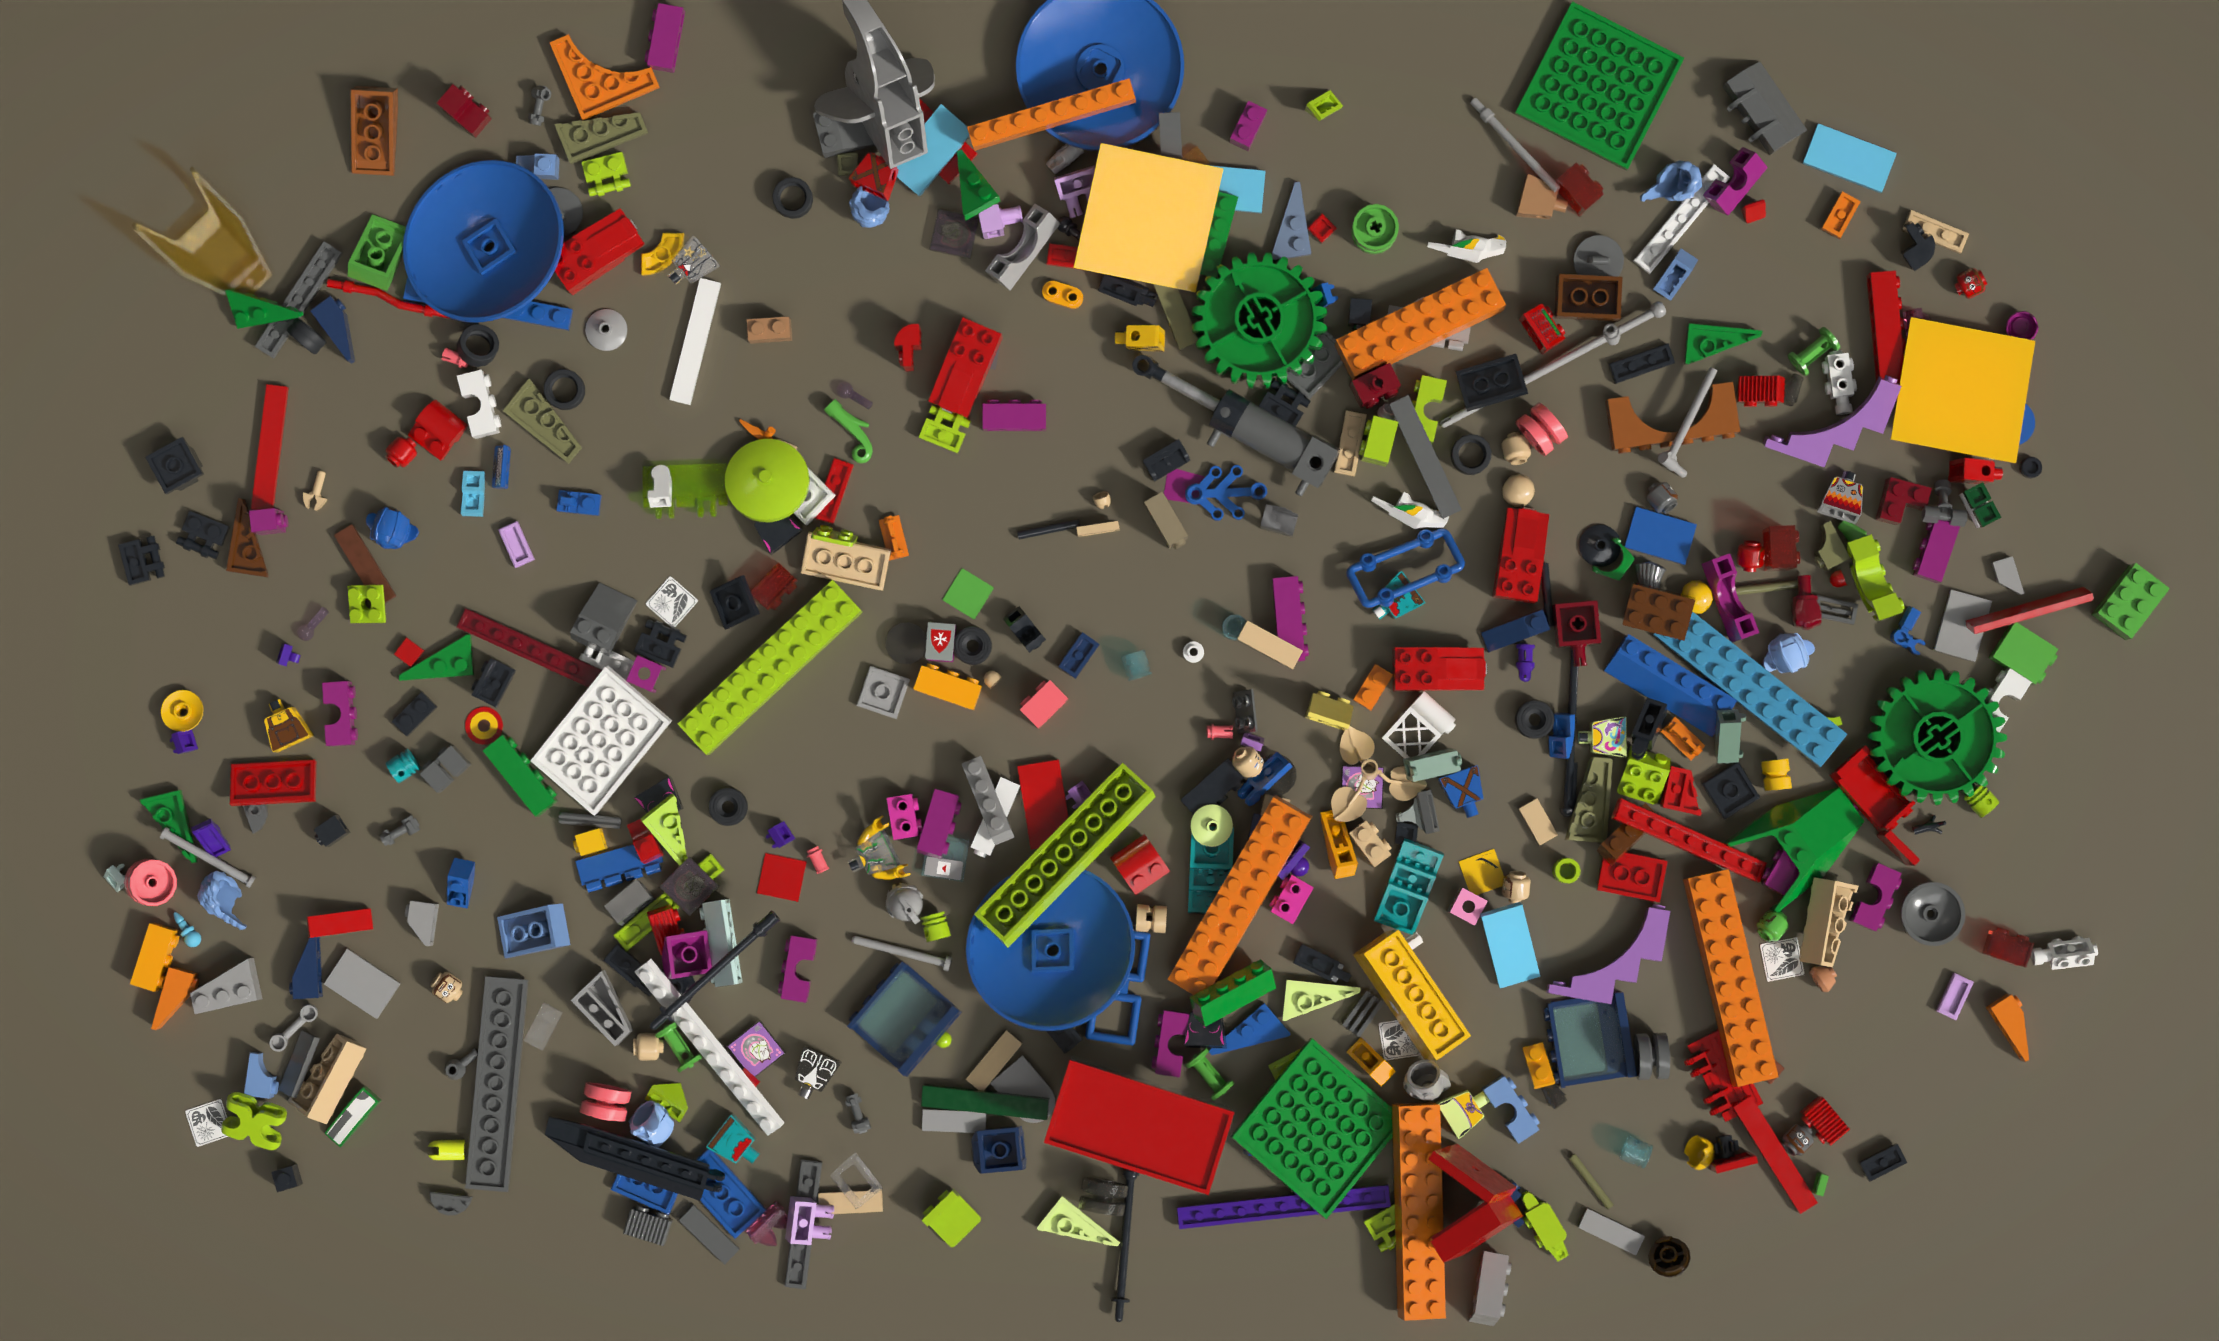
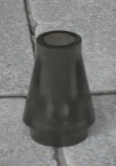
M1792 374L1791 378L1784 385V403L1782 404L1793 406L1794 403H1797L1802 382L1804 381L1802 376Z
M1555 1084L1541 1088L1548 1106H1551L1554 1110L1567 1101L1566 1094Z

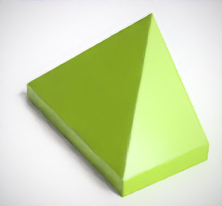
M1330 90L1306 104L1305 111L1318 121H1321L1340 110L1343 105Z
M681 1083L653 1085L645 1097V1100L657 1102L665 1107L669 1116L678 1122L682 1120L688 1110Z

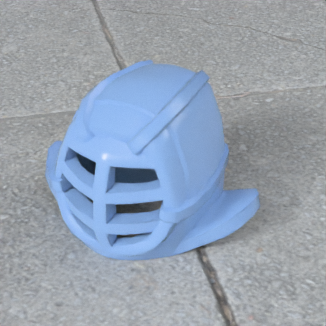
M1798 633L1779 634L1768 645V652L1763 660V667L1769 672L1778 670L1780 673H1794L1798 669L1807 666L1809 655L1815 651V647L1810 641L1803 640Z
M647 1101L641 1104L628 1121L632 1135L637 1136L643 1143L657 1148L668 1139L674 1127V1121L669 1116L665 1107L654 1101Z

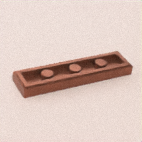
M351 524L335 534L336 540L363 584L383 585L385 603L395 598V592L354 525Z

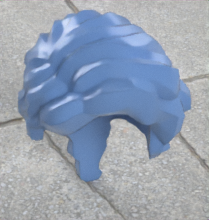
M1679 160L1667 164L1657 175L1656 184L1640 196V201L1645 202L1646 199L1652 200L1656 198H1665L1669 201H1683L1693 198L1694 193L1702 187L1699 168L1692 165L1689 161Z
M862 186L857 188V191L852 194V199L849 201L851 214L861 227L872 228L882 224L890 210L889 202L862 191Z
M215 871L208 874L201 882L197 895L200 905L209 914H214L226 923L244 930L247 926L232 914L236 898L242 897L241 889H239L236 881L224 872Z

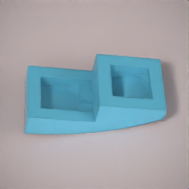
M463 471L461 515L483 517L485 472Z

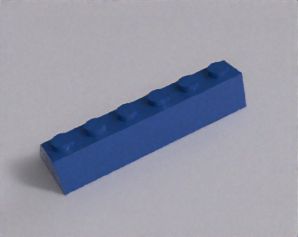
M1630 634L1624 636L1604 669V672L1643 696L1667 704L1668 711L1711 737L1715 734L1717 710H1732L1737 702L1735 698Z

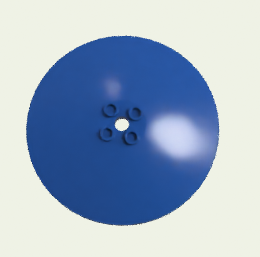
M1047 0L1034 13L1023 31L1016 56V75L1019 90L1027 109L1130 78L1136 103L1045 130L1051 136L1070 146L1099 151L1101 143L1118 147L1121 145L1125 147L1146 138L1159 127V113L1171 112L1180 95L1184 78V55L1181 40L1174 24L1166 12L1153 0ZM1098 64H1104L1107 68L1106 72L1102 75L1097 74L1094 70Z

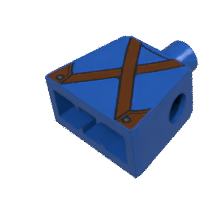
M1478 765L1438 778L1454 809L1463 806L1467 818L1479 814L1475 802L1483 799Z

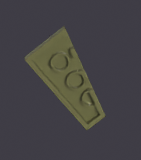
M640 112L608 118L554 124L570 164L648 134Z
M529 378L503 411L570 464L582 449V446Z
M1590 757L1565 840L1603 843L1607 839L1613 759Z

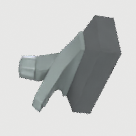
M1432 790L1418 792L1409 810L1404 813H1396L1397 822H1413L1420 829H1423L1426 834L1440 831Z

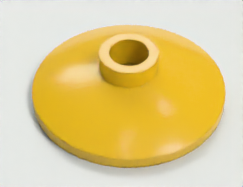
M179 690L173 692L162 704L161 717L167 727L178 732L193 729L199 724L203 716L202 701L191 691ZM184 709H187L188 713L185 716H182L181 712Z

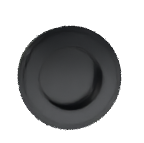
M2028 457L2021 462L2020 472L2026 478H2035L2042 472V463L2035 457Z

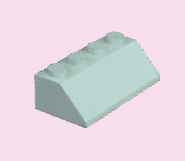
M730 899L702 903L703 907L700 908L701 920H705L706 928L703 930H707L712 967L737 945ZM739 956L734 958L711 979V983H715V987L742 983Z

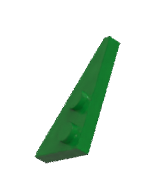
M961 149L957 151L962 209L966 221L1000 202V197Z
M235 288L225 290L237 329L303 316V311H299L297 308L291 306L284 307L278 305L275 301L263 297L258 298L250 293L243 294L235 291Z
M1688 324L1684 365H1689L1761 337L1763 331Z
M182 790L140 799L141 804L153 815L154 820L162 826L163 830L167 827L170 829V832L194 845ZM179 847L182 854L191 863L198 862L197 856Z

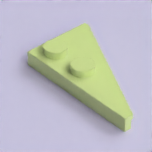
M1286 980L1282 1021H1287L1360 993L1361 988Z
M1061 1196L1037 1227L1040 1231L1094 1241L1105 1245L1118 1246L1120 1244V1241L1064 1196Z

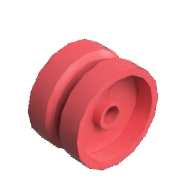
M1538 402L1530 409L1531 417L1524 414L1516 421V425L1536 451L1545 457L1554 449L1552 442L1561 444L1568 438V435L1549 409Z
M142 859L128 868L124 879V887L128 896L133 901L146 906H159L166 903L173 896L177 888V878L174 870L167 863L155 859ZM149 880H153V885L148 884Z
M586 1082L584 1094L596 1100L582 1101L580 1113L602 1120L626 1121L628 1110L617 1104L629 1103L632 1091L606 1084Z

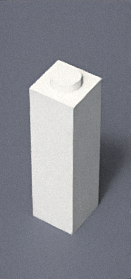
M1000 777L995 791L1007 817L1020 785ZM982 819L971 848L975 849L973 853L985 858L986 854L991 856L995 844L984 819Z

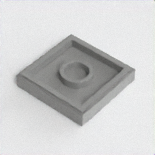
M870 666L856 706L897 719L910 679Z

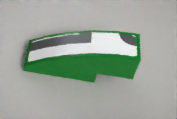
M367 1086L363 1087L339 1114L325 1134L339 1147H342L382 1100Z

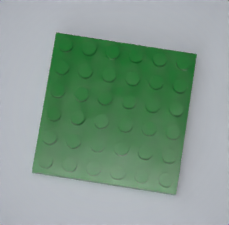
M1572 1L1515 114L1627 171L1684 57Z
M1310 1038L1230 1137L1318 1214L1327 1219L1393 1137L1392 1108L1313 1038Z

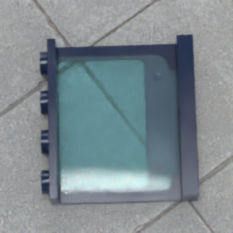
M902 961L900 964L896 963L890 970L891 975L887 980L883 979L877 985V992L873 996L869 995L862 1003L864 1007L860 1012L856 1011L848 1020L850 1023L847 1027L858 1033L899 1069L898 1071L903 1076L908 1077L962 1011L907 963Z
M1613 992L1611 1004L1578 998L1546 1003V1008H1543L1545 1021L1549 1022L1550 1029H1546L1548 1042H1552L1553 1050H1550L1551 1062L1556 1065V1071H1553L1555 1084H1559L1560 1088H1566L1565 1086L1621 1077H1637L1624 992Z

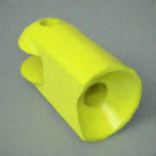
M465 1140L432 1141L428 1147H439V1154H428V1156L432 1160H465Z

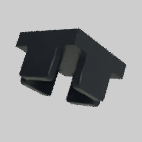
M184 437L145 457L165 494L175 490L182 491L198 482L197 478L204 475L201 469L203 467L195 450L189 447Z

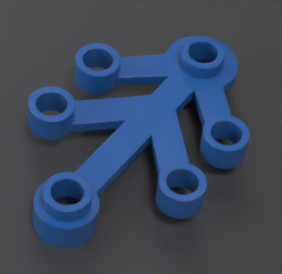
M1234 465L1230 473L1215 489H1206L1214 479H1218L1222 475L1221 468L1213 466L1200 484H1191L1187 487L1185 497L1191 504H1201L1211 514L1213 520L1220 521L1224 516L1223 510L1216 508L1207 499L1216 498L1232 513L1234 519L1241 520L1245 515L1244 509L1237 507L1228 497L1252 496L1255 500H1262L1267 494V487L1263 483H1255L1251 488H1228L1236 478H1240L1243 474L1242 467ZM1239 468L1241 473L1234 475L1233 469ZM1218 469L1220 471V474L1218 476H1213L1212 470ZM1256 488L1262 489L1263 493L1260 496L1255 494ZM1194 490L1199 492L1198 498L1192 497L1191 493ZM1241 510L1242 516L1236 517L1234 512ZM1220 511L1221 517L1215 518L1213 513Z

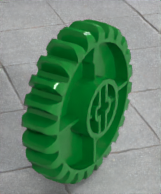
M1249 252L1246 264H1243L1237 256L1232 257L1231 270L1220 264L1217 266L1219 279L1211 276L1205 278V285L1210 292L1199 290L1196 294L1197 300L1203 306L1192 308V315L1197 319H1201V321L1192 325V332L1204 335L1197 340L1196 348L1199 350L1209 348L1210 350L1204 357V362L1210 364L1218 361L1216 369L1218 376L1225 374L1228 370L1232 371V384H1236L1244 376L1246 377L1248 388H1253L1256 379H1261L1264 388L1267 389L1270 388L1272 377L1275 376L1284 385L1287 382L1288 370L1293 375L1300 376L1302 368L1299 362L1301 361L1309 365L1314 362V356L1308 349L1320 350L1323 346L1322 341L1314 336L1325 334L1327 331V326L1324 323L1316 321L1327 315L1325 307L1315 306L1322 300L1323 294L1321 291L1310 292L1309 290L1314 285L1315 279L1307 277L1301 280L1303 267L1297 265L1293 269L1288 270V258L1285 256L1277 264H1273L1270 252H1266L1262 262L1257 261L1254 252ZM1260 303H1265L1273 308L1272 311H1270L1269 308L1266 306L1262 308ZM1249 305H1253L1260 318L1266 317L1264 326L1270 336L1266 337L1259 323L1253 324L1255 316ZM1244 310L1247 315V322L1241 326L1239 316ZM1278 315L1280 323L1275 331L1271 324L1272 317ZM1247 328L1251 334L1257 333L1259 338H1254L1246 334Z
M1934 668L1929 680L1923 670H1918L1915 673V683L1908 677L1903 676L1900 678L1901 691L1894 687H1888L1886 692L1891 700L1889 702L1876 701V706L1883 713L1881 716L1874 715L1869 717V721L1878 726L1877 731L1867 733L1868 739L1878 741V745L1870 749L1869 755L1882 757V760L1877 763L1875 770L1877 772L1889 770L1890 773L1885 783L1888 786H1892L1901 782L1899 786V794L1901 796H1907L1914 789V800L1918 803H1922L1929 793L1933 805L1941 804L1943 794H1945L1949 802L1954 804L1958 802L1959 790L1964 795L1972 797L1974 795L1972 783L1983 787L1988 785L1987 779L1983 775L1985 771L1990 773L1998 772V767L1991 761L1993 757L2003 758L2005 756V752L1997 748L1996 743L2006 741L2007 735L1996 732V728L2002 726L2006 721L2004 717L1992 716V713L1999 707V703L1996 701L1984 702L1989 693L1987 688L1973 691L1975 686V679L1973 677H1967L1959 684L1960 675L1958 671L1952 670L1947 675L1946 680H1944L1942 670ZM1934 716L1946 718L1940 724H1931L1928 720ZM1923 724L1926 726L1922 731L1924 736L1918 739V732ZM1952 724L1953 727L1940 736L1941 743L1933 741L1924 749H1921L1920 746L1934 737L1931 733L1933 729L1934 731L1941 732ZM1955 734L1953 747L1951 749L1947 748L1951 744L1949 738ZM1934 749L1943 750L1946 753L1940 757L1927 755Z

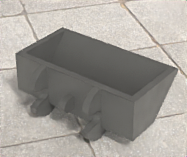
M1761 62L1743 70L1724 84V90L1733 101L1726 109L1730 112L1738 108L1744 117L1741 122L1743 124L1747 122L1755 133L1748 141L1751 143L1759 139L1769 155L1807 131Z

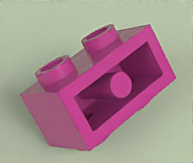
M913 794L887 798L893 840L920 836L919 831L923 829L921 818L917 819L916 811L919 810L918 799L913 798ZM903 802L907 804V808L905 810H902L900 808V805ZM906 823L910 825L909 831L904 830Z
M1290 875L1289 878L1285 877L1282 881L1280 895H1274L1269 906L1272 907L1270 912L1294 924L1314 887ZM1294 885H1297L1299 887V891L1297 893L1292 892V887ZM1283 904L1288 905V910L1285 912L1281 909Z

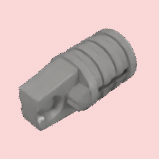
M1065 143L1061 149L1056 151L1046 165L1054 174H1057L1074 162L1084 151Z

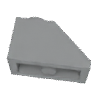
M413 900L410 901V904L406 905L405 917H408L407 922L425 946H433L439 904Z

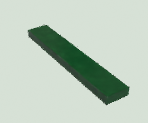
M924 1084L921 1106L1047 1120L1050 1098Z

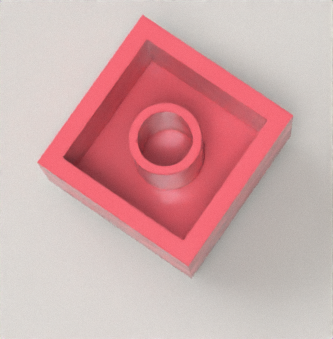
M1051 680L1047 683L1043 681L1035 689L1037 693L1032 698L1027 696L1020 703L1022 706L1020 711L1038 729L1069 700Z

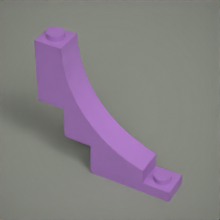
M1888 375L1885 378L1879 377L1865 401L1853 413L1841 421L1814 431L1790 432L1786 443L1783 442L1784 438L1777 435L1765 436L1763 445L1764 447L1825 467L1833 444L1854 451L1863 427L1883 434L1901 385L1897 383L1898 379Z
M1653 904L1652 908H1646L1642 925L1635 939L1618 958L1594 972L1570 977L1569 987H1566V983L1553 981V985L1547 984L1546 993L1611 1004L1615 980L1637 983L1641 958L1658 962L1662 961L1670 911L1665 910V906Z

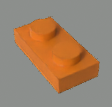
M1842 191L1821 229L1840 239L1861 201Z
M1375 664L1353 700L1372 711L1393 674Z

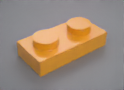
M1543 1042L1523 1047L1524 1057L1534 1089L1555 1084Z

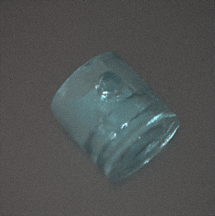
M1230 615L1223 622V635L1228 640L1238 641L1237 638L1246 620L1240 615Z
M1145 650L1121 657L1124 669L1128 671L1126 673L1129 676L1128 681L1152 674V672H1149L1150 666H1147L1149 662Z
M1628 1136L1621 1149L1619 1159L1633 1165L1636 1163V1166L1639 1167L1641 1165V1168L1644 1169L1650 1159L1653 1145H1648L1646 1142L1643 1143L1641 1140Z

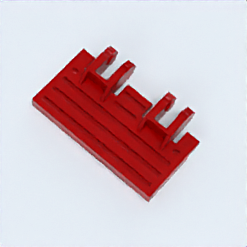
M1719 1029L1687 1045L1691 1054L1700 1050V1053L1684 1061L1686 1066L1692 1065L1702 1058L1706 1065L1694 1069L1690 1073L1691 1077H1696L1709 1070L1710 1072L1702 1075L1709 1091L1719 1089V1091L1703 1099L1704 1103L1709 1104L1720 1097H1723L1725 1103L1709 1111L1711 1116L1729 1109L1721 1113L1724 1121L1727 1122L1737 1117L1732 1106L1749 1095L1757 1106L1763 1104L1754 1083L1732 1087Z

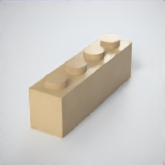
M1814 878L1811 886L1810 903L1807 908L1808 915L1806 926L1804 927L1803 944L1800 949L1801 962L1833 967L1841 943L1838 937L1845 930L1847 924L1844 921L1847 910L1851 911L1853 902L1850 900L1853 892L1857 893V885Z
M336 1034L321 1054L322 1060L320 1063L314 1064L310 1069L311 1075L306 1082L303 1081L297 1098L290 1097L287 1102L307 1118L327 1124L339 1100L342 1098L349 1081L352 1079L359 1062L362 1060L366 1048L355 1040Z

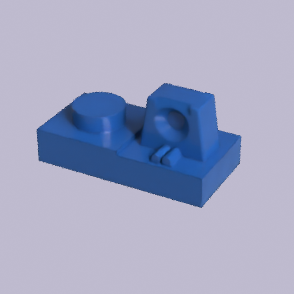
M559 490L557 512L599 516L602 495Z

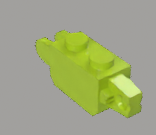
M1529 1191L1522 1193L1521 1199L1526 1207V1210L1523 1211L1526 1217L1523 1220L1528 1229L1533 1228L1536 1236H1534V1239L1539 1248L1543 1246L1546 1250H1549L1557 1261L1569 1256L1563 1242L1567 1234L1550 1204L1544 1201L1538 1202Z

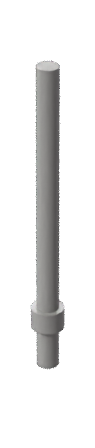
M1474 98L1470 104L1481 114L1480 118L1485 123L1488 122L1554 193L1558 191L1560 186L1494 117L1495 114L1477 98Z

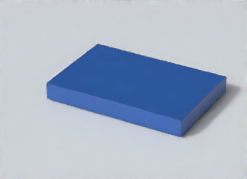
M1635 507L1624 547L1685 565L1697 524Z
M617 1174L611 1187L612 1191L667 1215H670L678 1196L677 1193Z

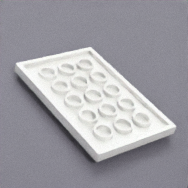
M606 666L531 759V762L595 816L672 720L612 668Z

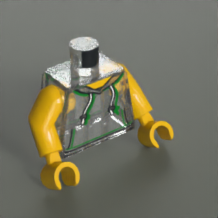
M882 815L865 828L857 840L858 847L855 849L859 856L848 861L853 873L865 868L868 875L871 874L875 879L882 880L909 876L910 873L906 874L903 870L908 864H901L885 830L889 823L885 825L881 823V818L884 817Z

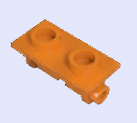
M899 515L888 516L879 520L885 548L891 549L889 561L909 556Z
M1676 717L1660 731L1690 761L1695 756H1698L1705 747Z

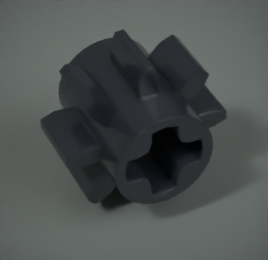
M1732 1135L1717 1136L1716 1142L1712 1143L1715 1154L1718 1153L1719 1158L1734 1157V1151L1739 1150L1738 1140H1732Z

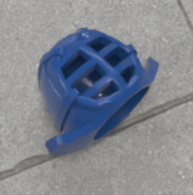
M384 507L377 514L370 513L366 517V523L371 530L370 538L383 549L401 548L405 543L415 540L419 534L418 528L411 525L410 519L401 514V511H393Z

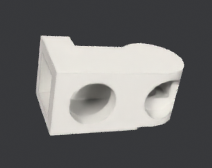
M657 465L651 472L654 490L648 491L650 508L672 507V478L669 468L665 465Z

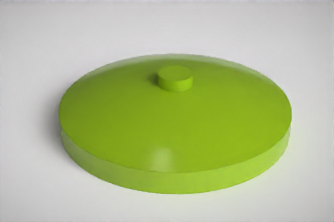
M760 439L746 444L733 455L725 473V488L732 505L745 517L759 522H775L793 514L804 502L810 484L809 471L801 454L793 446L776 439Z

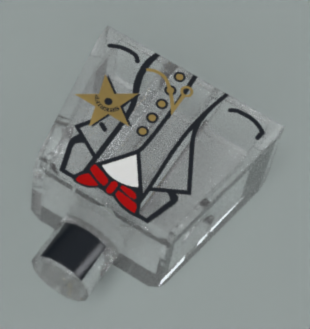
M692 235L671 260L677 268L668 277L675 285L685 277L692 284L719 268L720 265L699 240Z

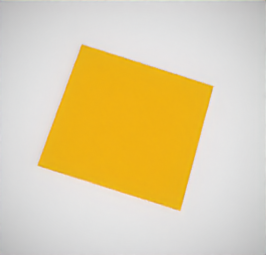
M1101 143L1074 268L1196 292L1223 168Z
M1911 317L1900 378L1901 389L1897 397L1891 440L2016 464L2035 341Z

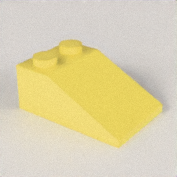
M1318 691L1317 694L1313 693L1305 718L1344 731L1348 730L1354 707L1349 705L1350 701L1340 697L1337 700L1330 699V694Z

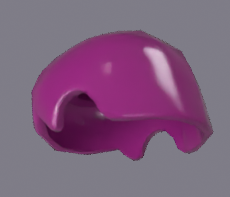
M2026 311L2014 313L2008 318L2006 323V333L2008 336L2028 340L2034 339L2039 329L2036 318Z

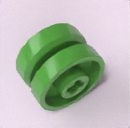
M1367 205L1354 218L1351 228L1352 240L1357 248L1365 253H1383L1392 246L1397 238L1399 230L1398 219L1393 211L1384 205ZM1372 227H1376L1378 229V233H1376L1375 230L1371 231L1370 229Z

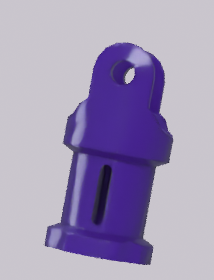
M1517 644L1518 662H1516V668L1519 670L1520 680L1528 682L1531 679V671L1535 668V663L1533 662V649L1535 645Z

